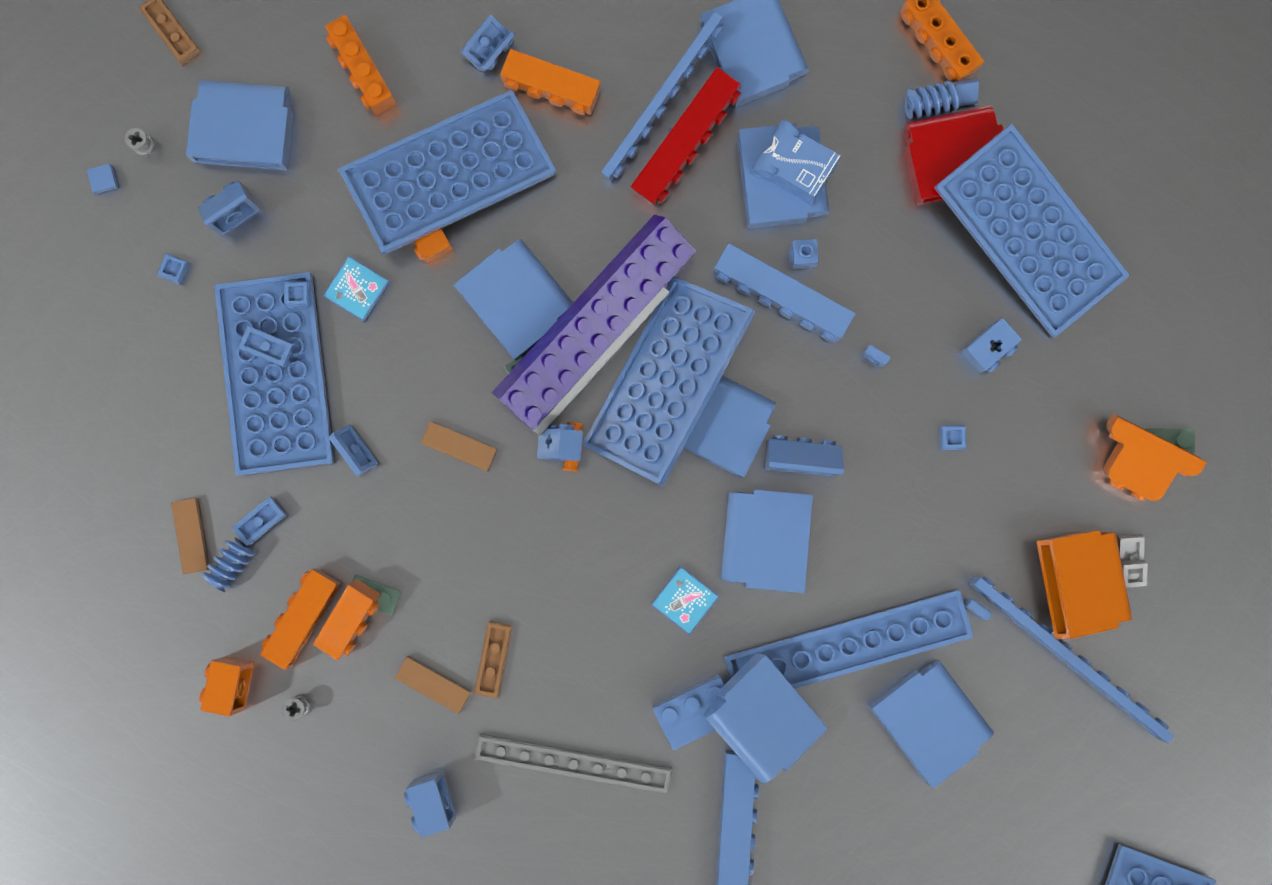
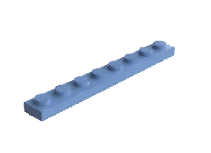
M714 12L601 171L603 176L610 181L622 174L625 169L623 164L628 157L632 159L639 149V146H637L642 137L646 139L653 129L651 124L656 118L660 119L667 109L666 103L670 98L674 99L681 90L679 85L683 79H689L695 70V66H693L698 58H704L710 48L708 44L712 38L717 39L723 31V17L717 12Z

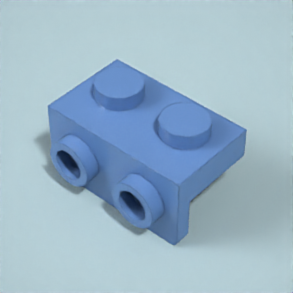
M488 15L459 52L479 71L492 70L499 61L497 56L502 51L506 52L514 43L512 38L515 33L512 30L508 31L492 15Z

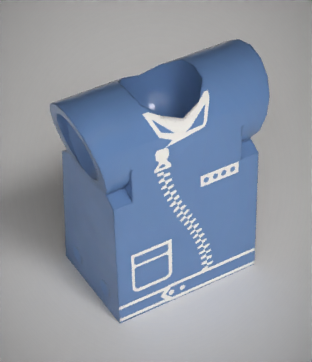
M782 119L771 136L772 145L759 155L750 173L758 178L773 181L776 185L813 206L838 166L841 155L806 135L800 134L790 122Z

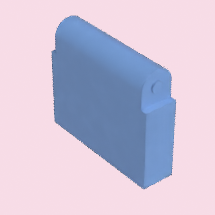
M735 0L700 14L699 24L701 29H703L714 12L723 17V31L717 39L712 38L708 45L717 67L741 84L740 92L742 94L734 104L735 108L788 87L790 81L802 77L809 71L779 0Z
M200 80L197 100L192 99L186 156L194 163L288 170L294 114L290 111L289 87Z
M797 123L792 124L800 134H804L821 144L819 127L797 128ZM778 125L739 129L737 139L748 229L802 224L806 222L807 218L821 217L830 213L826 185L813 206L776 185L773 181L758 178L750 173L759 155L772 145L771 136Z
M522 239L515 241L504 251L497 249L454 284L459 293L515 361L522 355L527 354L574 303Z
M722 375L684 449L740 478H744L771 426L767 424V421L774 411L776 402Z
M755 489L752 490V494L729 492L721 580L733 583L744 582V587L805 593L813 495Z
M756 653L715 694L718 698L704 713L706 720L761 783L769 782L782 769L788 771L828 729L766 655Z
M940 660L932 662L920 672L913 670L868 705L932 789L978 755L980 752L977 748L988 741L994 734L993 730Z

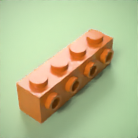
M907 0L900 10L903 21L913 28L917 40L921 44H925L929 50L930 57L934 62L940 64L945 77L949 81L965 80L980 69L985 61L939 0Z
M346 14L325 25L329 33L325 37L332 49L337 47L340 55L337 58L343 69L349 68L352 75L348 77L354 88L358 89L360 87L364 95L360 96L366 109L372 108L375 115L378 116L395 107L397 104Z
M513 49L509 50L500 74L502 83L506 88L513 91L518 89L526 91L527 95L535 99H540V97L548 99L551 104L558 107L565 105L580 115H585V113L592 114L601 90L600 80Z
M318 568L311 569V571L307 570L300 580V584H302L297 593L294 592L287 601L289 607L285 614L281 613L274 623L276 629L272 635H267L261 644L263 650L260 656L284 670L293 666L342 584Z

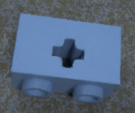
M1001 318L969 344L961 353L979 374L986 370L990 373L1001 364L998 361L1004 355L1009 357L1018 349L1016 344L1022 339L1006 320ZM994 343L996 347L994 348V351L991 352L989 348H991V344Z
M550 425L538 438L537 459L580 461L583 431L574 430L573 425Z

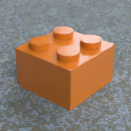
M229 656L211 660V663L207 665L205 670L206 686L202 689L199 697V703H202L200 711L230 717L245 710L255 662Z

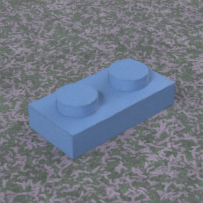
M247 326L238 348L285 368L295 345Z
M351 425L329 436L330 441L356 476L365 473L378 464Z
M269 496L236 523L232 529L247 547L252 545L287 515L273 497Z

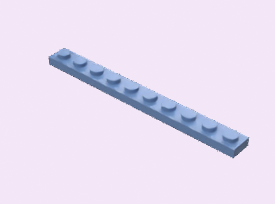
M985 576L983 578L973 577L968 584L1158 740L1169 744L1174 735L1168 731L1169 726L1157 717L1154 720L1148 715L1150 712L1148 708L1139 702L1135 704L1129 699L1131 695L1120 686L1115 688L1109 683L1111 681L1110 677L1100 670L1098 672L1094 671L1090 667L1092 663L1080 654L1077 657L1072 653V647L1062 639L1059 641L1055 639L1050 628L1042 623L1038 625L1032 620L1034 616L1023 607L1021 609L1017 608L1013 604L1015 600L1005 592L1000 594L995 590L994 587L996 585Z

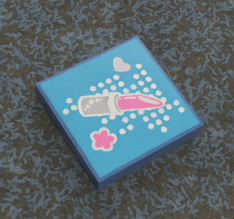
M348 256L323 294V297L365 322L390 284V281Z
M680 566L651 605L690 635L719 596Z

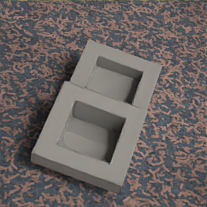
M1142 534L1117 536L1126 588L1147 586L1148 563L1144 560L1145 537Z

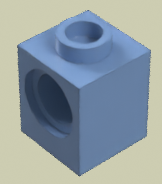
M817 239L792 241L789 246L791 270L815 269L819 263Z

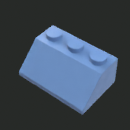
M773 435V439H768L766 442L764 469L826 476H839L844 473L842 446H836V441L821 440V444H815L809 438H797V442L787 441V436Z
M719 674L652 705L660 726L673 750L715 731L704 717V713L718 698L715 694L724 686Z

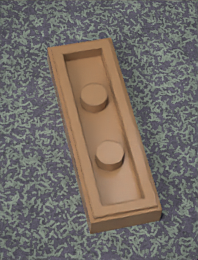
M148 0L138 7L182 66L201 53L200 49L163 0Z
M431 421L421 441L423 445L485 471H489L497 452L496 448Z
M198 498L171 502L183 574L210 570L207 567L209 562Z
M488 621L474 691L475 695L499 698L513 625Z
M409 656L406 657L394 678L457 714L461 712L471 694L470 690Z

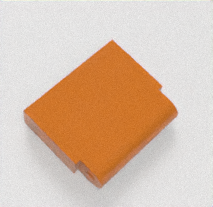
M1086 531L1036 541L1055 639H1073L1119 628L1118 623L1132 620L1116 532Z

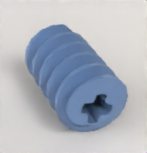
M949 80L945 81L944 84L940 82L934 86L929 84L925 88L919 86L916 90L909 88L905 94V112L910 120L912 119L913 112H915L917 118H920L922 110L925 111L927 116H930L931 108L934 109L936 114H939L941 106L945 112H949L950 104H952L954 110H958L959 107L957 90Z
M234 538V542L225 541L229 549H219L223 557H213L217 565H207L211 571L210 574L206 572L201 573L210 585L222 592H226L224 588L232 586L230 580L238 578L236 572L243 571L242 564L249 563L247 556L255 555V551L250 546L246 547L238 538Z

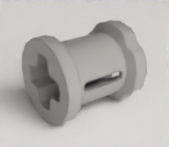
M132 128L125 134V143L139 155L146 156L153 152L155 147L153 139L140 128Z
M297 695L294 698L288 699L283 704V715L288 720H298L309 712L310 703L306 697ZM295 703H297L298 708H301V710L297 713L296 708L292 707V705Z

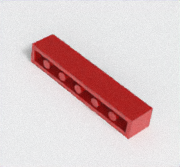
M716 67L630 187L654 206L658 202L662 204L670 193L667 191L672 183L676 185L683 176L684 172H682L684 166L687 163L690 165L697 157L698 152L696 150L700 144L705 145L713 134L711 129L715 124L720 125L727 115V112H725L730 103L734 105L742 94L740 92L741 84Z

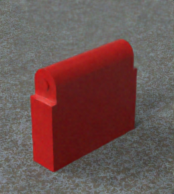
M991 105L905 123L907 146L904 149L916 205L943 200L934 187L1003 130V125L997 124L995 112Z

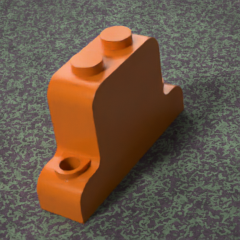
M1112 413L1107 422V430L1110 433L1108 437L1118 442L1104 465V472L1111 479L1109 484L1119 490H1122L1124 487L1131 490V495L1143 502L1146 498L1151 501L1161 499L1177 473L1186 477L1189 475L1195 476L1200 474L1207 464L1199 456Z

